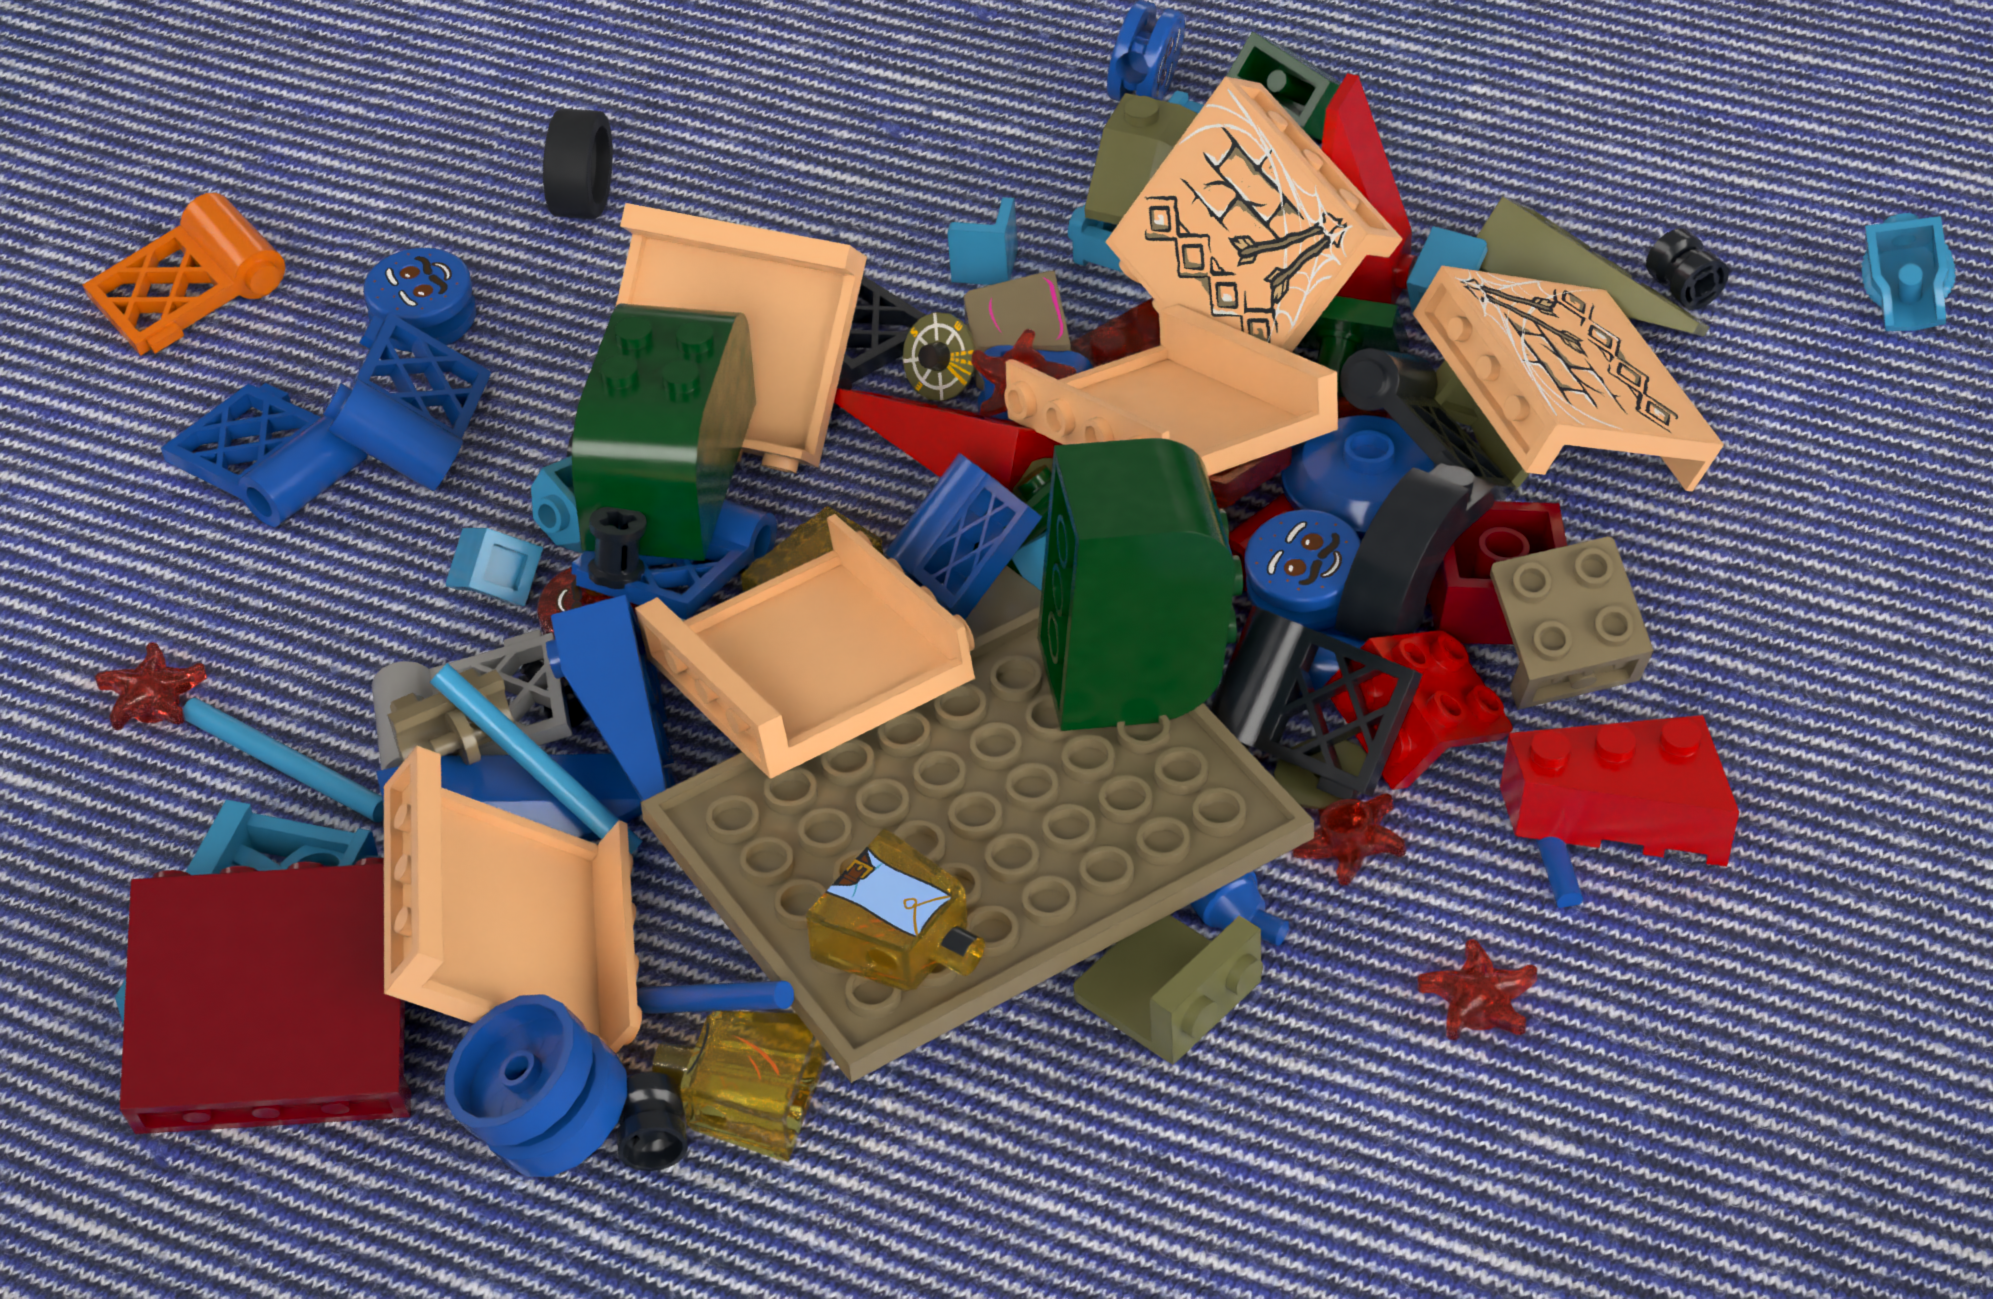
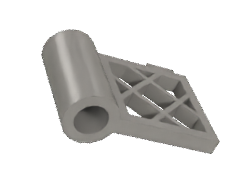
M540 629L511 637L503 640L504 647L448 663L458 673L473 668L483 675L496 669L503 679L505 690L517 695L509 705L516 726L538 746L573 736L563 677L559 679L554 677L547 656L546 642L555 639L552 632L542 635ZM544 658V665L529 683L512 677L521 665ZM400 661L383 667L374 676L371 686L381 770L397 767L402 764L387 714L391 713V702L410 693L422 696L424 699L440 693L430 681L446 664L428 669V667L416 662ZM535 702L552 709L553 718L530 725H524L519 722ZM493 740L478 746L480 755H509Z

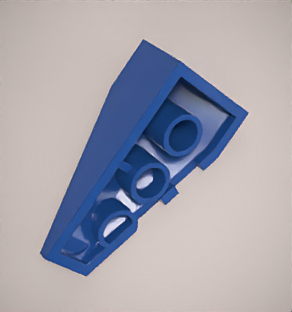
M626 595L552 614L551 620L555 639L546 642V651L553 675L556 679L566 678L576 698L640 799L644 801L675 786L676 782L670 767L663 768L664 765L674 763L672 747L669 739H667L663 722L668 721L659 672L647 658L638 618Z
M548 754L620 821L627 823L642 815L640 803L642 800L612 754ZM481 755L480 761L469 766L464 763L461 756L441 757V788L589 842L599 838L597 834L510 755ZM400 766L376 771L383 804L384 785Z

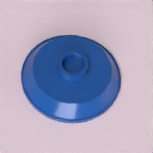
M1349 416L1338 419V430L1296 444L1288 449L1282 463L1281 485L1287 501L1294 510H1318L1332 514L1349 524L1358 537L1363 539L1379 508L1402 477L1413 467L1429 473L1437 465L1396 421L1377 416Z

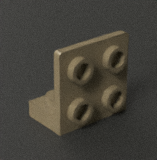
M1612 537L1598 538L1496 562L1492 565L1490 577L1520 661L1510 685L1517 710L1640 681L1654 650L1615 540Z

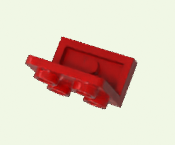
M1439 630L1369 638L1360 648L1423 674L1381 774L1392 790L1408 788L1448 748L1503 740L1513 730L1510 720L1504 713L1501 699L1494 691L1485 686L1470 664L1465 647L1448 633ZM1351 660L1354 671L1365 667V665ZM1340 669L1324 686L1343 678ZM1382 673L1359 684L1369 713L1388 705L1399 680L1398 678ZM1348 690L1330 698L1347 724L1357 720ZM1380 724L1374 726L1376 732ZM1363 733L1356 734L1355 736L1368 754L1369 750Z

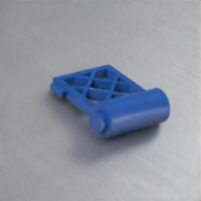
M390 312L384 320L374 315L359 342L369 348L350 388L340 383L323 411V415L332 419L327 431L434 492L447 474L462 446V437L492 372ZM391 337L411 349L415 358L399 359L389 338ZM443 372H451L470 383V388L451 389ZM424 373L433 390L417 391L408 374ZM390 376L399 393L388 392L369 381L370 377ZM442 406L452 427L433 418L426 407Z
M248 383L161 447L167 463L244 500L250 511L260 521L271 527L279 526L367 459L368 456L365 452L327 431L332 419L325 415L319 417L292 404L288 393L267 383H264L259 388ZM252 407L262 412V416L234 421ZM299 429L291 436L272 439L273 432ZM260 435L259 442L231 446V440ZM219 442L218 449L192 453L200 445ZM256 461L239 475L228 470L229 465Z
M958 453L884 553L890 558L895 559L905 575L919 587L924 585L929 588L937 597V602L952 615L958 614L965 620L1042 516L964 455ZM979 542L978 548L973 551L974 545Z
M724 499L705 559L715 561L713 563L692 565L691 561L696 560L639 555L645 566V572L642 574L641 580L625 584L624 589H610L606 586L597 585L589 579L588 563L595 557V551H585L572 562V574L576 575L577 586L612 597L626 595L629 602L637 605H642L658 597L679 618L686 620L739 571L746 569L757 572L764 567L776 541L777 521L774 514ZM672 563L677 565V567L649 570L648 566ZM686 585L689 587L683 594L663 589Z

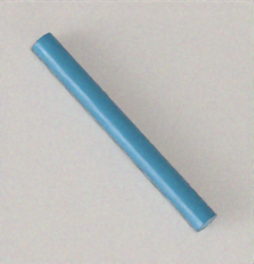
M448 663L430 681L439 692L601 839L618 822L619 819ZM628 828L629 853L632 854L643 841Z
M192 698L185 704L182 711V717L185 721L374 822H380L384 819V804L381 795L198 698Z

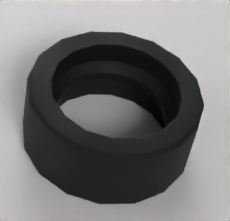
M562 108L554 113L549 123L543 157V185L548 210L555 217L596 219L604 211L610 191L613 162L611 128L608 117L604 112Z

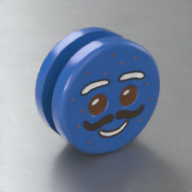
M1138 0L1132 5L1123 21L1110 60L1107 76V93L1111 99L1120 102L1125 93L1132 94L1133 91H1136L1138 96H1148L1162 101L1173 79L1183 45L1185 17L1181 11L1167 8L1156 23L1157 10L1154 3Z
M413 248L394 253L377 263L371 269L364 282L363 293L368 309L369 321L374 315L384 320L390 312L446 346L461 338L470 329L476 317L475 297L472 295V281L469 269L459 257L442 249ZM391 337L389 338L394 349L412 352L408 347Z
M1318 510L1289 511L1263 523L1251 536L1245 551L1247 593L1251 604L1315 631L1335 626L1344 585L1361 544L1357 533L1339 517Z

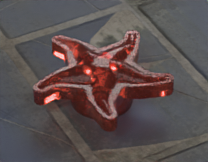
M1026 329L1015 343L1013 349L1007 351L1003 357H992L986 355L981 350H974L971 358L972 365L988 381L995 385L992 397L982 402L980 414L984 417H990L1008 410L1004 398L1007 387L1005 361L1014 359L1057 380L1076 374V369L1065 364L1046 361L1038 351L1033 349L1032 344L1035 340V332L1032 329Z
M152 642L146 646L147 656L136 669H121L98 673L95 676L98 689L112 690L120 695L110 714L112 728L114 730H121L132 718L144 723H156L163 720L177 725L184 723L185 716L182 707L179 706V695L194 688L207 678L204 664L197 663L189 668L167 667L161 649L157 643Z
M1385 793L1366 802L1357 799H1343L1330 804L1325 809H1318L1321 828L1314 833V839L1291 850L1293 857L1306 859L1333 857L1338 864L1336 870L1338 883L1345 886L1358 873L1366 856L1380 853H1390L1397 857L1404 856L1407 852L1404 839L1380 825L1383 816L1394 809L1392 796Z
M1471 939L1465 943V956L1467 960L1460 971H1435L1422 973L1418 976L1417 990L1419 992L1435 993L1450 1003L1446 1022V1037L1449 1040H1457L1462 1029L1465 1027L1472 1030H1488L1498 1027L1517 1035L1526 1032V1018L1515 1012L1511 1000L1520 996L1536 983V966L1527 965L1520 970L1494 968L1489 956L1476 940Z

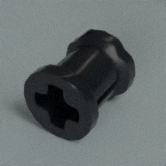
M613 507L599 508L589 518L590 532L595 536V557L588 563L589 579L597 585L606 586L610 589H624L625 584L640 581L642 574L645 572L644 563L639 558L640 538L644 536L647 529L646 517L639 511Z

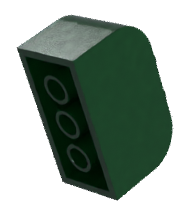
M620 303L615 307L580 397L574 424L572 478L582 550L595 551V536L590 532L589 528L591 514L599 508L613 507L639 511L645 515L647 529L644 536L640 538L639 555L705 560L756 405L750 331L744 313Z
M1161 438L1055 445L1037 639L1060 730L1071 731L1117 727L1118 722L1124 721L1125 726L1159 723V716L1166 715L1169 720L1193 711L1204 703L1219 685L1223 673L1226 644L1235 643L1237 626L1232 598L1233 596H1240L1243 591L1241 561L1238 555H1232L1230 549L1227 515L1224 509H1218L1203 460L1190 447L1180 442Z

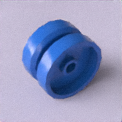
M544 994L518 996L490 1010L471 1026L458 1044L445 1074V1102L453 1117L475 1137L485 1141L490 1150L505 1164L527 1177H550L578 1166L604 1143L618 1123L627 1098V1071L617 1054L597 1035L588 1032L582 1021L562 1002Z

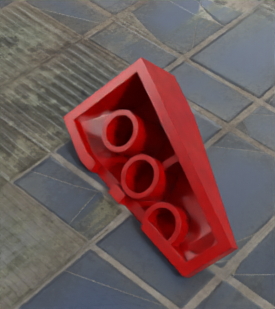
M1347 73L1326 108L1321 150L1403 240L1389 258L1366 255L1336 296L1394 305L1402 290H1408L1407 280L1418 257L1411 255L1412 229L1358 75Z
M837 388L835 394V404L939 477L943 475L958 453H961L1008 488L1010 492H1013L1014 486L1033 461L1042 458L1053 459L1054 446L1063 445L1036 432L1035 429L1025 427L1015 421L991 418V415L938 407L936 404L869 391Z

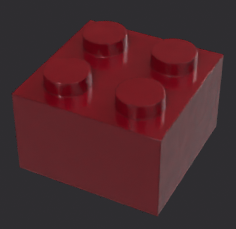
M1494 501L1493 507L1455 540L1443 558L1429 590L1435 631H1444L1462 644L1514 645L1490 577V570L1496 562L1567 546L1559 503Z

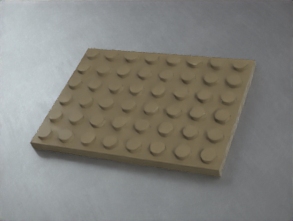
M1040 606L974 638L975 648L970 651L975 679L772 779L742 752L640 802L644 822L770 981H787L792 985L794 990L792 1009L851 1083L1314 839V820L1204 703L1193 711L1169 720L1166 715L1159 716V723L1125 726L1124 721L1118 722L1117 727L1061 731L1037 639ZM867 846L890 866L925 880L952 895L949 901L929 920L922 930L923 932H920L916 937L899 930H877L856 933L874 927L892 926L853 903L825 893ZM959 926L980 937L972 942L964 957L945 948L929 965L921 981L918 983L923 969L943 948L941 943L953 927ZM897 937V938L888 939V940H884V941H880V942H876V943H872V944L866 945V944H868V943H870V942H873V941H876V940H879V939Z

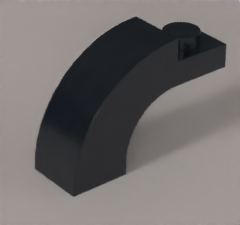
M1440 463L1429 473L1415 467L1409 470L1389 493L1363 537L1344 585L1334 629L1366 642L1369 638L1412 634L1420 627L1423 621L1427 596L1443 558L1455 540L1493 507L1496 484L1474 476L1472 472L1463 467L1448 466Z

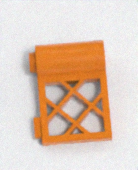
M205 193L196 197L187 205L182 213L178 227L82 284L88 298L137 353L142 356L150 350L156 354L184 336L182 330L239 295L247 299H259L269 295L282 281L286 268L282 256L225 196L219 193ZM179 249L184 253L180 267H158L161 260ZM189 283H212L214 287L197 297H184ZM122 284H135L131 297H107L106 295ZM151 284H173L169 297H147ZM140 313H162L160 320L141 332L135 328Z

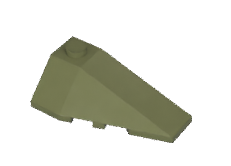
M1125 93L1103 129L1084 208L1085 218L1118 225L1198 113L1179 104L1156 100L1148 96Z
M1502 196L1476 237L1486 241L1488 250L1479 271L1607 290L1627 318L1702 337L1706 335L1710 326L1644 283L1639 284L1631 279L1632 275L1616 263L1609 261L1594 251L1589 252V245L1534 209Z

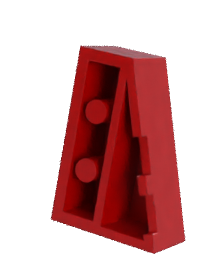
M1703 715L1513 732L1508 735L1500 790L1515 836L1538 840L1545 837H1556L1563 840L1566 844L1600 848L1601 840L1643 845L1642 855L1664 857L1665 849L1706 854V864L1727 867L1739 810Z

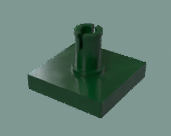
M1335 296L1297 347L1319 350L1316 363L1337 372V401L1346 399L1341 390L1340 376L1343 365L1351 355L1358 350L1368 348L1407 353L1410 341L1397 305Z

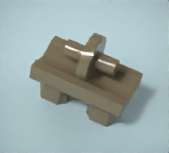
M473 668L459 673L515 724L507 703L503 679L496 669L483 675ZM441 692L426 699L410 693L392 701L390 705L391 713L387 714L402 763L416 746H420L441 754V757L460 755L464 763L469 766L481 760L478 746L492 741L486 733Z

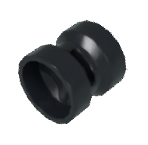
M1676 228L1664 234L1652 246L1646 259V268L1648 273L1659 284L1665 287L1670 286L1672 296L1683 307L1689 310L1700 309L1710 304L1723 291L1728 281L1729 269L1726 263L1711 251H1704L1705 247L1702 241L1694 233L1686 228Z
M656 1072L638 1073L627 1078V1098L618 1121L620 1126L616 1132L618 1155L625 1165L635 1170L656 1171L671 1167L684 1158L688 1150L685 1124L680 1119L684 1110L681 1086L676 1079Z

